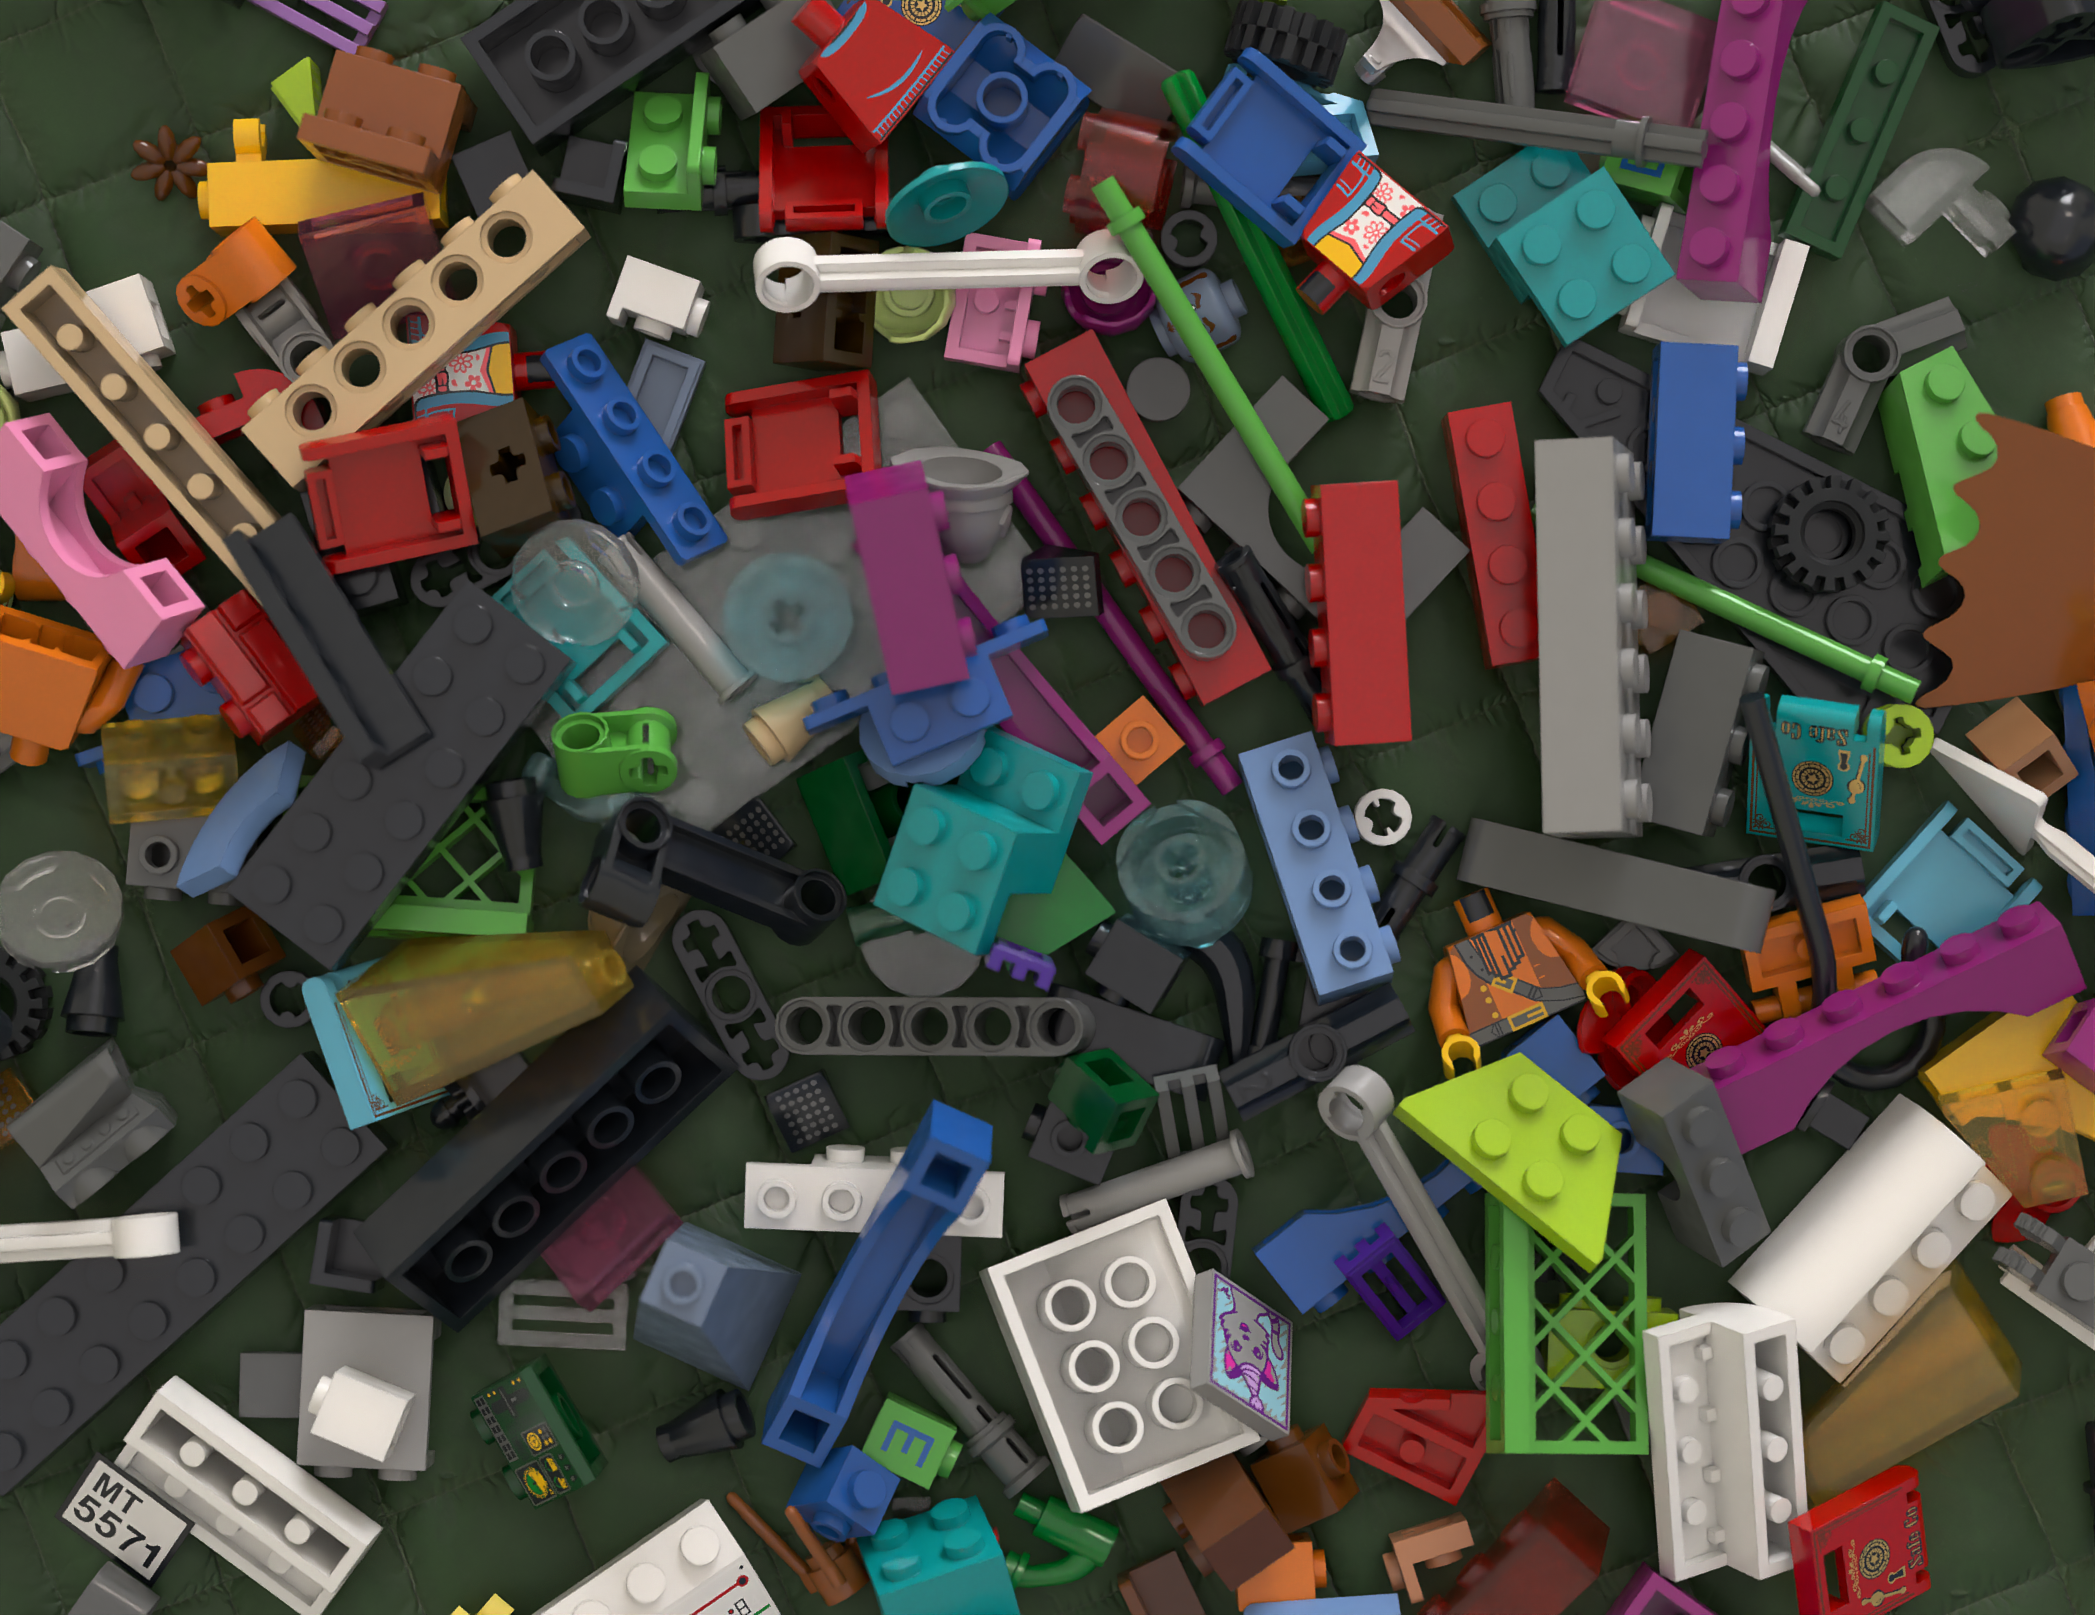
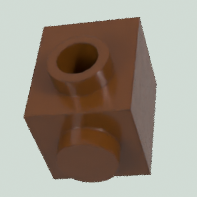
M246 905L206 924L170 951L202 1007L224 995L232 1005L253 994L264 986L260 975L286 957L267 922Z
M1298 1423L1291 1425L1289 1436L1274 1441L1268 1440L1265 1443L1268 1450L1250 1465L1271 1508L1287 1534L1339 1512L1360 1491L1350 1473V1462L1346 1450L1337 1439L1332 1438L1325 1423L1302 1432Z

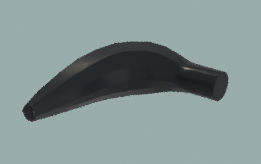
M1201 916L1186 918L1169 924H1147L1192 952L1190 959L1203 969L1215 995L1224 1040L1226 1041L1229 1066L1245 1058L1251 1041L1256 987L1252 963L1243 942L1231 929L1220 921Z

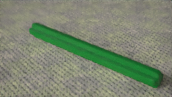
M1190 69L1181 70L1161 82V90L1184 137L1201 147L1200 144L1188 135L1186 128L1207 101V98L1195 73ZM1208 185L1313 404L1329 418L1327 423L1345 417L1354 410V403L1304 300L1296 291L1297 285L1276 242Z

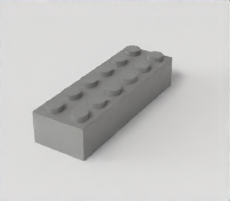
M1613 436L1535 441L1543 833L1562 839L1643 837L1642 823L1651 822L1653 814L1651 786L1649 783L1641 784V758H1649L1651 754L1650 723L1648 719H1640L1639 693H1648L1650 686L1648 657L1646 654L1638 655V629H1646L1648 625L1647 594L1645 590H1637L1636 565L1645 564L1647 558L1644 526H1635V500H1644L1645 497L1644 466L1642 461L1634 462V453Z

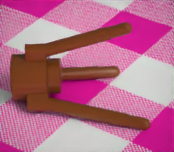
M729 1492L726 1495L727 1503L800 1577L810 1594L817 1591L820 1593L827 1606H833L847 1599L870 1580L862 1566L863 1560L856 1538L846 1539L845 1546L833 1540L822 1545L797 1508L790 1505L785 1509V1515L810 1552L805 1558V1562L735 1492Z

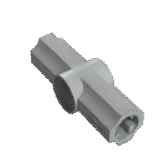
M1429 209L1443 221L1444 215L1436 213ZM1433 267L1402 290V292H1405L1410 297L1413 304V313L1402 319L1388 316L1382 310V307L1375 310H1370L1366 307V315L1349 393L1356 394L1364 399L1383 403H1404L1422 316L1427 307L1428 288Z

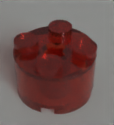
M1103 107L1099 114L1085 112L1078 137V150L1085 151L1081 176L1070 175L1063 201V212L1070 213L1069 222L1075 224L1077 234L1088 236L1095 231L1107 229L1106 225L1111 221L1091 188L1113 175L1131 206L1134 208L1139 205L1146 217L1141 222L1156 245V241L1149 228L1161 231L1167 214L1178 161L1166 159L1169 142L1176 143L1181 137V129L1178 123Z

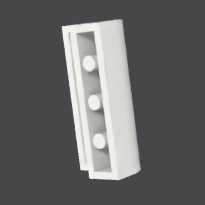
M1899 1093L1854 1142L1851 1149L1844 1153L1727 1282L1751 1304L1767 1307L1795 1318L1797 1345L1824 1371L1841 1384L2012 1197L2013 1193L1985 1166L1986 1162L1965 1142L1925 1109Z
M1707 1303L1680 1308V1320L1643 1330L1660 1575L1678 1582L1728 1565L1758 1580H1762L1793 1569L1788 1521L1808 1511L1795 1318L1767 1307L1746 1303Z
M177 1375L172 1377L155 1393L123 1439L127 1444L114 1462L126 1473L195 1523L190 1531L192 1535L301 1615H322L383 1530V1527Z

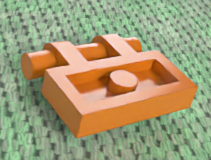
M1860 894L1822 903L1836 958L1838 991L1854 990L1877 979L1878 976L1875 969L1853 974L1852 967L1877 961L1867 904ZM1795 910L1769 918L1761 954L1740 949L1746 982L1752 993L1773 988V995L1750 1001L1751 1011L1762 1024L1784 1018H1796L1810 1011L1812 1000V985L1797 988L1796 981L1812 978L1810 959L1798 912Z

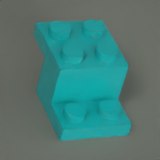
M1528 146L1451 198V201L1520 305L1532 298L1564 348L1675 275V272L1605 167L1603 166L1591 174L1577 152Z
M994 726L986 729L984 734L986 742L981 755L960 775L957 785L941 784L931 786L927 784H914L873 905L974 955H989L1010 894L1052 893L1093 776L1092 772Z
M976 1495L965 1499L951 1498L941 1501L931 1510L905 1519L893 1518L881 1521L875 1535L856 1537L859 1552L872 1583L881 1615H1020L1003 1552Z

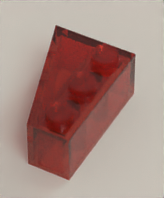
M1554 1477L1532 1502L1508 1523L1499 1538L1485 1553L1479 1552L1464 1566L1456 1578L1457 1584L1443 1598L1436 1594L1421 1608L1417 1615H1559L1598 1578L1610 1528Z

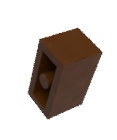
M1234 1452L1159 1481L1171 1500L1162 1507L1163 1512L1183 1540L1189 1535L1192 1536L1191 1540L1183 1544L1189 1556L1204 1577L1216 1571L1231 1592L1295 1548L1254 1480Z

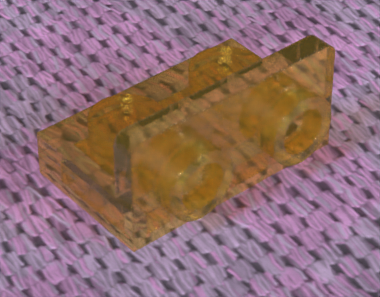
M196 714L190 717L155 720L133 719L125 722L106 723L101 726L110 825L209 816L224 795L238 781L234 732L221 714Z

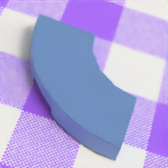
M287 741L261 758L238 779L220 800L199 831L185 859L176 887L194 898L238 876L246 855L259 835L278 815L289 809L295 802L305 761V751L291 741Z

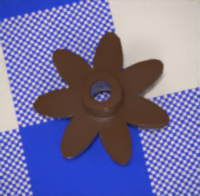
M162 125L159 128L157 137L158 146L144 140H135L133 142L134 151L147 162L133 168L131 177L138 181L156 178L154 191L158 201L166 199L171 193L174 183L181 193L188 198L195 199L197 197L198 189L192 176H207L208 163L201 159L192 158L201 146V138L199 136L189 137L178 145L170 127Z

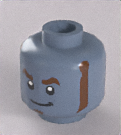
M1205 268L1198 269L1178 279V284L1219 352L1235 345L1241 337V325L1238 318L1247 314L1248 309L1234 280L1231 278L1221 283L1215 273ZM1156 299V308L1153 309L1149 317L1164 350L1169 357L1179 354L1185 361L1196 363L1160 302Z

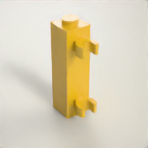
M259 118L233 119V141L236 162L207 163L208 181H199L198 184L200 217L202 220L209 219V227L220 236H229L254 216L270 234L449 228L447 177L442 194L439 195L317 159L266 161L267 131L266 125L260 124Z

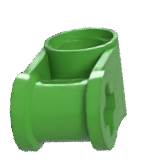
M641 707L634 710L602 713L578 712L563 717L552 728L551 739L562 790L570 796L588 799L608 794L654 793L671 786L677 778V761L674 754L671 753V747L677 740V723L674 717L665 710L657 707ZM645 725H649V742H644L643 727ZM648 758H653L654 773L651 775L648 774Z

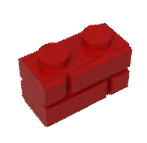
M246 588L236 593L219 605L217 609L210 611L183 631L181 644L185 651L179 655L183 666L199 686L203 687L208 682L213 685L225 701L218 709L225 722L239 738L242 739L247 734H250L258 746H260L322 702L274 623Z

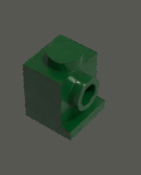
M1105 1048L1067 1056L1053 1075L1054 1084L1047 1098L1067 1116L1068 1122L1074 1128L1089 1136L1084 1148L1092 1155L1134 1146L1160 1094L1113 1050Z

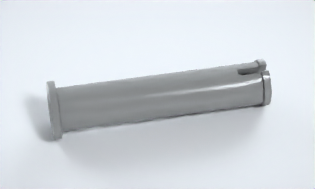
M631 532L620 536L602 552L599 560L609 567L720 696L716 701L719 706H725L748 688L759 676V673L756 669L748 671L636 542Z
M1238 1128L1231 1130L1229 1133L1230 1138L1102 1182L1100 1186L1094 1185L1071 1194L1061 1195L1059 1201L1063 1217L1071 1215L1072 1220L1066 1223L1068 1229L1072 1234H1076L1083 1229L1109 1221L1165 1198L1169 1200L1243 1174L1246 1179L1253 1177L1255 1174L1254 1165L1242 1133Z

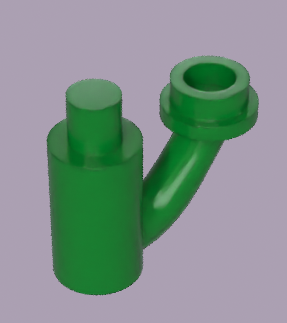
M1023 1492L1012 1515L1034 1525L1031 1535L1068 1552V1555L1060 1560L1029 1565L1030 1553L1023 1550L1019 1554L1009 1550L1005 1556V1562L1013 1590L1015 1591L1016 1588H1037L1068 1584L1084 1578L1096 1567L1101 1568L1113 1547L1120 1527L1087 1511L1083 1513L1071 1512L1068 1502L1052 1494L1044 1502Z

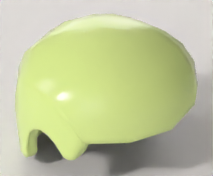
M897 246L885 250L882 254L931 252L921 247ZM956 289L877 291L874 329L891 343L904 344L928 340L947 325L956 305Z

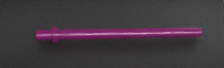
M1001 440L983 451L1013 459ZM1025 477L1013 488V502L1043 545L1049 544L1077 549L1031 482ZM1102 584L1104 613L1095 616V618L1193 754L1188 758L1195 769L1200 766L1203 768L1223 797L1243 783L1240 776L1222 753V750L1226 748L1220 737L1213 740Z

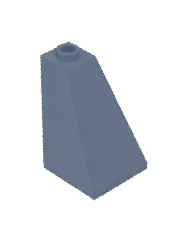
M686 1221L666 1240L641 1295L633 1339L749 1391L802 1273Z

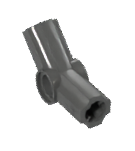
M1945 297L1879 323L1862 326L1843 338L1834 350L1833 364L1801 434L1808 437L1812 442L1831 451L1853 456L1889 378L1897 376L1899 372L1952 345L1956 352L1968 348L1963 322L1958 309L1954 307L1950 298ZM1856 342H1869L1877 348L1881 358L1880 367L1877 372H1864L1856 366L1852 355Z

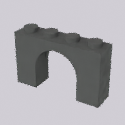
M1283 375L1253 406L1288 465L1325 427L1329 420L1324 413ZM1233 427L1177 487V490L1198 530L1205 535L1213 528L1230 544L1224 551V554L1240 546L1244 548L1246 545H1249L1269 581L1277 588L1278 594L1290 611L1293 619L1298 622L1306 615L1318 626L1317 602L1308 603L1306 597L1305 567L1292 560L1282 550L1273 535L1268 513L1272 488L1236 428ZM1424 507L1401 530L1405 620L1470 551Z

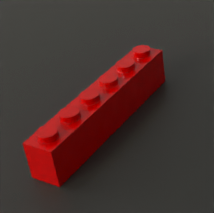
M1093 329L1024 364V372L1029 380L1020 384L1019 387L1036 419L1047 414L1048 395L1053 385L1061 378L1070 375H1084L1098 384L1234 616L1236 637L1226 653L1212 661H1197L1187 656L1178 645L1083 482L1088 493L1078 498L1081 506L1096 532L1104 527L1108 529L1118 548L1108 554L1110 561L1125 588L1135 583L1138 586L1147 604L1146 607L1138 610V613L1154 644L1156 645L1166 640L1177 662L1167 668L1183 699L1186 701L1195 696L1202 708L1269 673L1272 669L1229 587L1214 568L1216 562ZM1072 391L1060 398L1057 409L1059 415L1065 421L1080 424L1087 421L1093 415L1095 406L1087 394L1081 391ZM1058 437L1050 440L1049 444L1064 473L1068 475L1077 471ZM1103 447L1093 453L1090 459V466L1096 476L1104 480H1113L1119 478L1125 472L1127 461L1120 450L1114 447ZM1145 502L1131 504L1122 515L1125 528L1136 536L1152 534L1159 526L1160 518L1158 512L1152 505ZM1179 558L1165 559L1155 569L1157 583L1166 591H1183L1192 582L1190 567ZM1202 613L1190 620L1188 634L1195 645L1210 649L1222 642L1224 627L1216 616Z

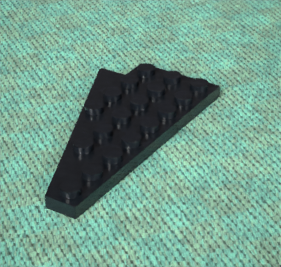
M1580 339L1566 348L1561 344L1536 394L1573 438L1613 436L1633 452L1634 462L1642 461L1644 466L1646 495L1651 375ZM1735 418V426L1744 427L1743 463L1742 465H1733L1732 490L1741 491L1742 517L1739 529H1730V539L1721 544L1661 542L1687 573L1874 659L1876 654H1880L1889 659L1888 666L1922 681L1912 703L1909 705L1919 708L1929 717L1934 729V735H1938L1953 705L1921 708L1917 707L1915 703L1924 694L1938 688L1945 682L1953 666L1951 658L1923 637V632L1928 627L1947 619L1962 606L1965 597L1962 585L1949 574L1922 589L1918 569L1922 566L1914 532L1908 531L1904 512L1908 508L1907 504L1863 483L1861 488L1866 492L1873 490L1880 498L1876 501L1880 510L1886 509L1889 520L1885 521L1886 531H1891V541L1885 544L1884 552L1887 555L1883 563L1874 569L1876 573L1855 587L1832 594H1826V592L1811 593L1804 591L1805 587L1799 584L1792 585L1785 579L1788 575L1782 569H1776L1772 560L1776 559L1773 549L1768 550L1767 538L1771 537V528H1767L1770 517L1777 510L1775 506L1790 490L1816 477L1823 478L1829 475H1842V479L1848 481L1855 478ZM1645 497L1644 500H1635V511L1643 521L1645 516ZM1822 510L1810 517L1805 527L1804 536L1806 544L1813 554L1822 559L1834 560L1842 557L1850 548L1852 529L1847 519L1840 513L1832 510ZM1727 620L1750 648L1765 652L1764 665L1769 666L1770 672L1791 696L1860 705L1859 728L1856 734L1861 735L1863 722L1872 709L1884 704H1908L1876 688L1872 694L1860 689L1861 681Z

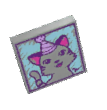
M1214 1269L1195 1275L1190 1390L1270 1441L1289 1436L1293 1322Z

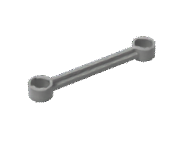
M1360 1065L1347 1066L1320 1093L1318 1098L1320 1115L1333 1132L1345 1139L1358 1141L1476 1347L1478 1353L1471 1360L1470 1374L1477 1388L1486 1391L1485 1293L1386 1121V1118L1394 1108V1098L1388 1084L1380 1075L1367 1067ZM1346 1094L1356 1099L1364 1109H1358ZM1535 1346V1363L1544 1372L1545 1364L1543 1357Z

